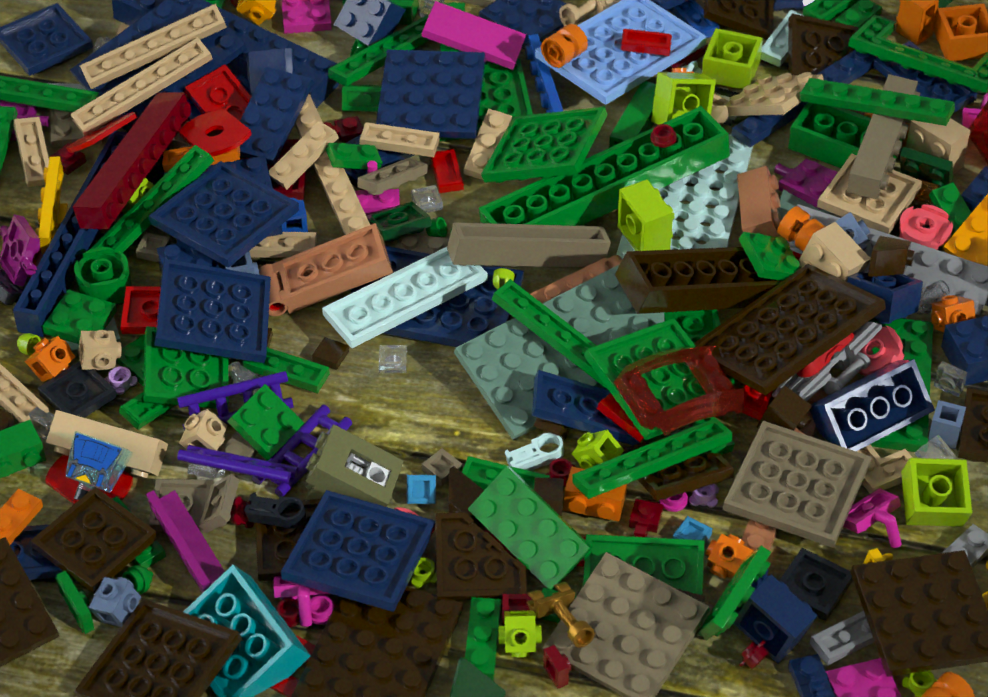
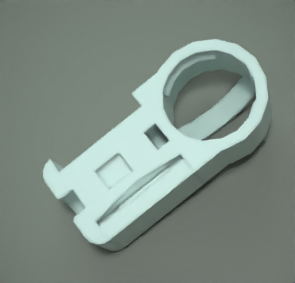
M549 432L532 439L531 444L511 452L508 449L505 451L509 466L532 471L550 464L555 459L562 458L564 455V445L560 436ZM549 443L558 445L555 450L549 453L540 450L542 446Z

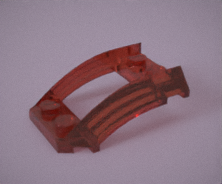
M716 346L675 348L650 355L627 365L614 381V384L640 425L650 430L654 427L660 428L664 435H669L671 431L689 423L710 417L722 416L729 411H735L736 414H740L744 407L745 388L734 389L732 382L727 378L718 361L711 354ZM686 362L706 394L664 411L641 374L662 366Z

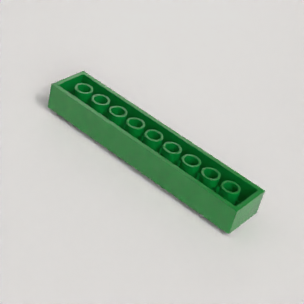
M700 106L663 123L670 125L676 132V141L673 145L666 148L653 145L650 138L654 129L652 128L586 158L578 174L543 178L479 207L481 223L582 226L618 209L619 189L648 180L654 188L659 190L730 157L729 133Z

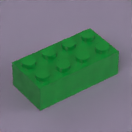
M807 103L791 125L788 149L842 168L851 154H858L871 118L843 108Z

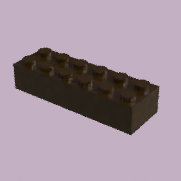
M743 247L627 251L615 273L617 280L637 314L745 308L781 283V280L758 277Z

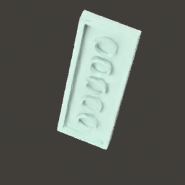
M447 247L323 307V316L347 344L354 348L487 281V272L480 265H453Z

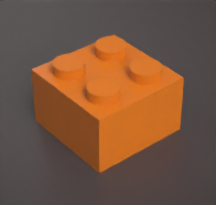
M984 3L937 9L934 33L945 59L950 61L980 59L988 52V11Z

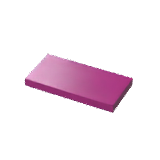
M435 1L421 36L463 52H485L487 61L513 70L526 34Z

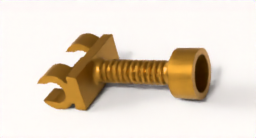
M566 582L553 585L559 592L553 593V596L546 598L540 590L527 593L533 599L527 601V605L531 611L535 612L537 618L556 613L568 627V638L576 647L582 648L591 643L595 636L593 628L586 621H577L568 610L575 599V592L570 589Z

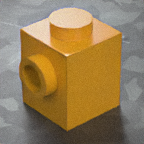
M239 0L236 10L259 26L266 19L270 20L274 16L276 0Z

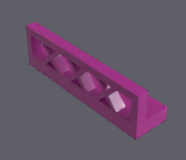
M152 490L146 494L150 509L198 588L203 593L225 571L176 491L174 490L158 498L155 491Z

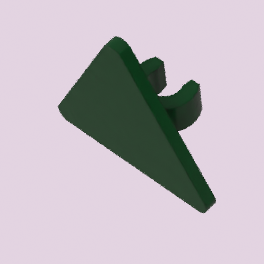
M462 657L458 660L449 697L505 696L506 691L466 658Z

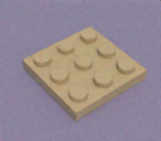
M811 72L791 76V73L779 76H771V74L761 75L757 78L756 82L743 88L744 91L740 94L730 97V101L725 104L728 109V116L784 115L801 102L800 92L808 79L824 80L823 75H812Z
M851 154L818 199L817 207L841 217L851 212L857 222L862 219L867 227L890 234L901 218L902 213L920 191L922 181L893 170L892 173H887L889 175L887 188L880 191L878 199L847 192L849 175L857 156Z

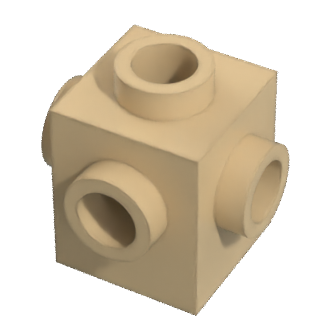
M81 331L78 355L82 370L115 368L116 359L121 358L122 349L121 343L116 341L114 331Z
M208 409L197 415L192 414L184 424L185 431L179 444L186 449L188 445L218 450L225 440L224 433L228 425Z

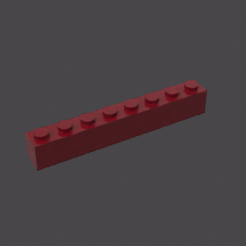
M158 92L73 205L80 229L110 228L191 115V107L187 102L184 92Z

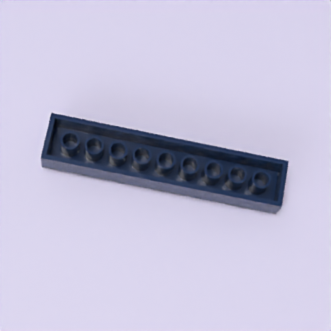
M112 0L113 17L130 26L165 0ZM203 0V1L207 4L208 7H210V6L213 5V4H211V3H209V2ZM217 7L225 24L245 43L247 50L226 65L235 77L242 74L248 81L247 52L292 48L294 74L312 78L313 86L309 94L316 109L339 86L338 82L328 77V69L337 63Z

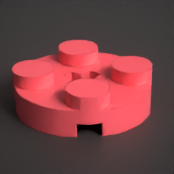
M928 204L914 210V206L907 208L900 218V238L936 250L948 242L951 238L953 223L948 220L949 215L943 209ZM925 225H929V226H930V228H923V227H924Z
M889 326L882 327L859 351L867 355L871 362L870 366L866 369H861L858 372L859 374L868 376L895 361L904 359L902 340L893 328ZM874 347L880 349L876 354L871 355Z

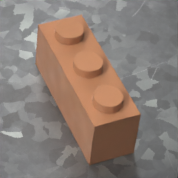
M767 166L737 174L742 231L780 237L777 229L782 219L777 208H780L781 204L778 194L775 192V190L779 189L775 174L771 175Z

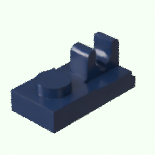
M818 654L789 660L788 668L800 697H836Z

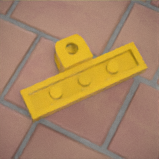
M49 157L48 167L44 168V182L46 186L41 188L42 204L38 208L40 228L35 229V233L40 239L42 254L47 250L56 233V228H59L69 210L68 203H60L64 176L60 157Z

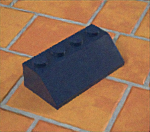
M914 359L895 361L812 403V407L809 410L818 432L829 443L853 451H858L935 411Z

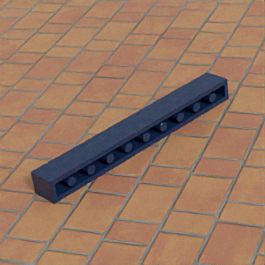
M115 131L111 133L36 267V273L31 276L16 303L13 313L18 332L31 333L43 337L42 326L76 277L74 271L76 261L78 260L79 262L83 258V254L91 249L101 229H80L73 205L126 136L127 132Z

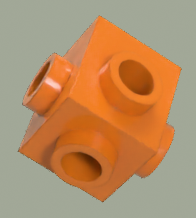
M957 295L943 296L941 301L931 303V321L935 330L944 332L945 325L976 318L974 300Z
M59 336L49 340L45 337L33 347L35 352L25 363L44 382L70 368L69 363L76 356L72 353L69 344Z
M721 534L718 541L712 539L705 552V555L708 556L707 566L711 568L710 572L722 579L726 577L732 579L744 559L753 553V550L744 546L745 542L737 536L729 534L727 537Z

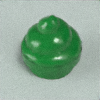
M133 565L123 573L122 578L131 581L134 585L133 588L140 595L149 590L153 572L143 566Z

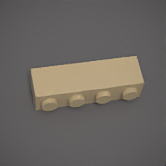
M58 410L55 412L46 443L55 446L54 452L70 456L71 451H73L76 433L121 448L122 450L118 458L114 461L119 464L112 469L121 471L123 466L131 468V474L146 479L148 474L159 475L168 447V443L160 439Z

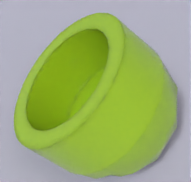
M496 269L492 279L494 287L498 290L510 279L514 281L515 274L509 269Z
M24 333L17 340L19 351L31 356L35 352L33 347L41 339L38 335Z

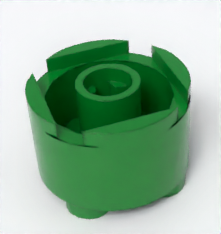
M97 247L86 251L83 254V258L79 262L77 260L74 266L79 293L109 301L116 305L124 304L126 286H132L126 256L122 252L120 254L113 252V248Z

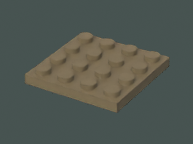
M763 421L723 503V510L834 548L869 468L871 456Z
M606 552L568 609L577 621H586L595 631L593 640L585 647H576L568 638V627L561 620L543 646V652L545 648L555 645L560 654L567 656L572 669L623 697H656L710 612V609L706 604Z

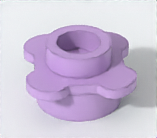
M121 366L113 368L109 372V376L105 378L116 389L118 395L124 394L130 386H135L138 382L136 376H131L128 368Z
M716 484L697 488L693 491L689 502L694 506L715 507L718 504L716 494L719 492V487Z

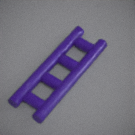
M286 371L177 397L179 408L188 406L190 416L200 413L199 403L215 400L217 416L225 424H229L227 421L237 412H229L226 397L242 393L245 404L254 395L253 390L260 389L264 384L269 386L289 408H294L291 397L285 399L282 397L280 383L288 382Z
M324 404L321 405L268 460L276 463H282L285 460L299 469L297 477H290L288 483L268 479L278 485L274 490L277 496L284 497L307 473L308 469H306L308 461L313 453L317 454L318 448L315 447L318 438L310 434L319 424L329 430L334 424L347 431L353 424L350 418L344 417L338 423L327 417L330 413L329 407ZM301 442L313 448L305 458L292 452ZM252 476V480L258 485L266 479Z
M188 445L187 451L180 449L177 455V460L286 483L289 482L290 477L296 478L299 470L295 466Z

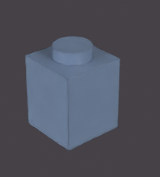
M938 400L928 442L956 449L966 407Z

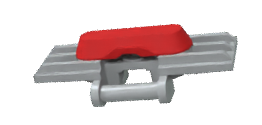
M874 322L865 323L779 385L772 394L773 397H776L784 386L806 401L821 388L824 389L826 394H832L844 388L861 369H866L870 366L869 357L859 351L882 329V325ZM831 368L844 370L837 378H833L831 373H829Z

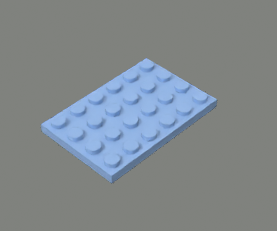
M621 0L577 25L587 37L588 47L584 53L573 58L569 63L560 68L551 66L545 60L541 47L535 50V58L606 105L658 74V72L663 71L706 45L707 36L650 0ZM623 29L672 34L670 56L621 51Z

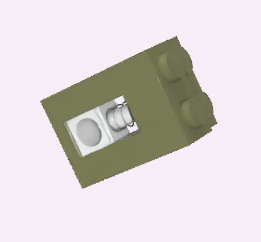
M334 424L327 433L322 432L315 443V447L318 448L317 454L313 453L306 466V469L310 471L306 479L305 488L309 489L305 500L321 499L325 491L328 490L386 507L390 501L404 460Z

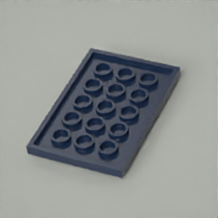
M165 0L78 63L70 71L86 90L99 92V96L169 54L93 89L90 88L80 65L199 12L208 6L203 0ZM228 26L200 39L211 53L213 59L159 92H184L186 86L221 66L227 65L247 50L245 43ZM156 94L121 114L135 112L137 116L136 119L121 127L124 132H129Z
M385 246L393 273L431 255ZM480 265L487 272V281L383 334L458 347L509 321L511 314L491 300L494 292L497 291L492 281L493 273L496 269L505 267ZM505 268L515 274L514 282L521 287L524 271ZM381 277V278H379V279H376V280H374V281H371V282H369V283H366V284H364V285H361V286H359V287H356V288L352 289V291H351L350 294H352V293H354V292H356V291H358V290H360V289H362V288H364V287H366V286H368V285H370V284H372V283H374V282H376V281H378V280H380V279H382V278H384V277Z

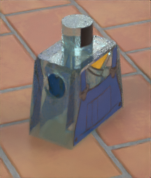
M75 431L66 469V477L79 482L74 499L80 500L94 487L110 493L132 457L133 452Z

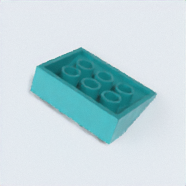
M235 565L226 570L183 611L189 615L239 631L242 637L238 646L210 684L218 697H254L288 678L311 656L253 578Z

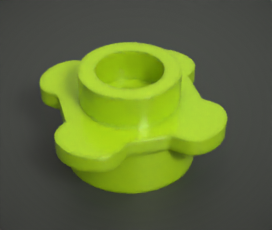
M420 558L411 576V584L414 587L420 588L430 582L437 583V572H435L433 560Z
M931 671L910 673V677L903 678L902 685L904 688L910 689L915 694V697H920L925 691L932 688L937 679L934 678Z

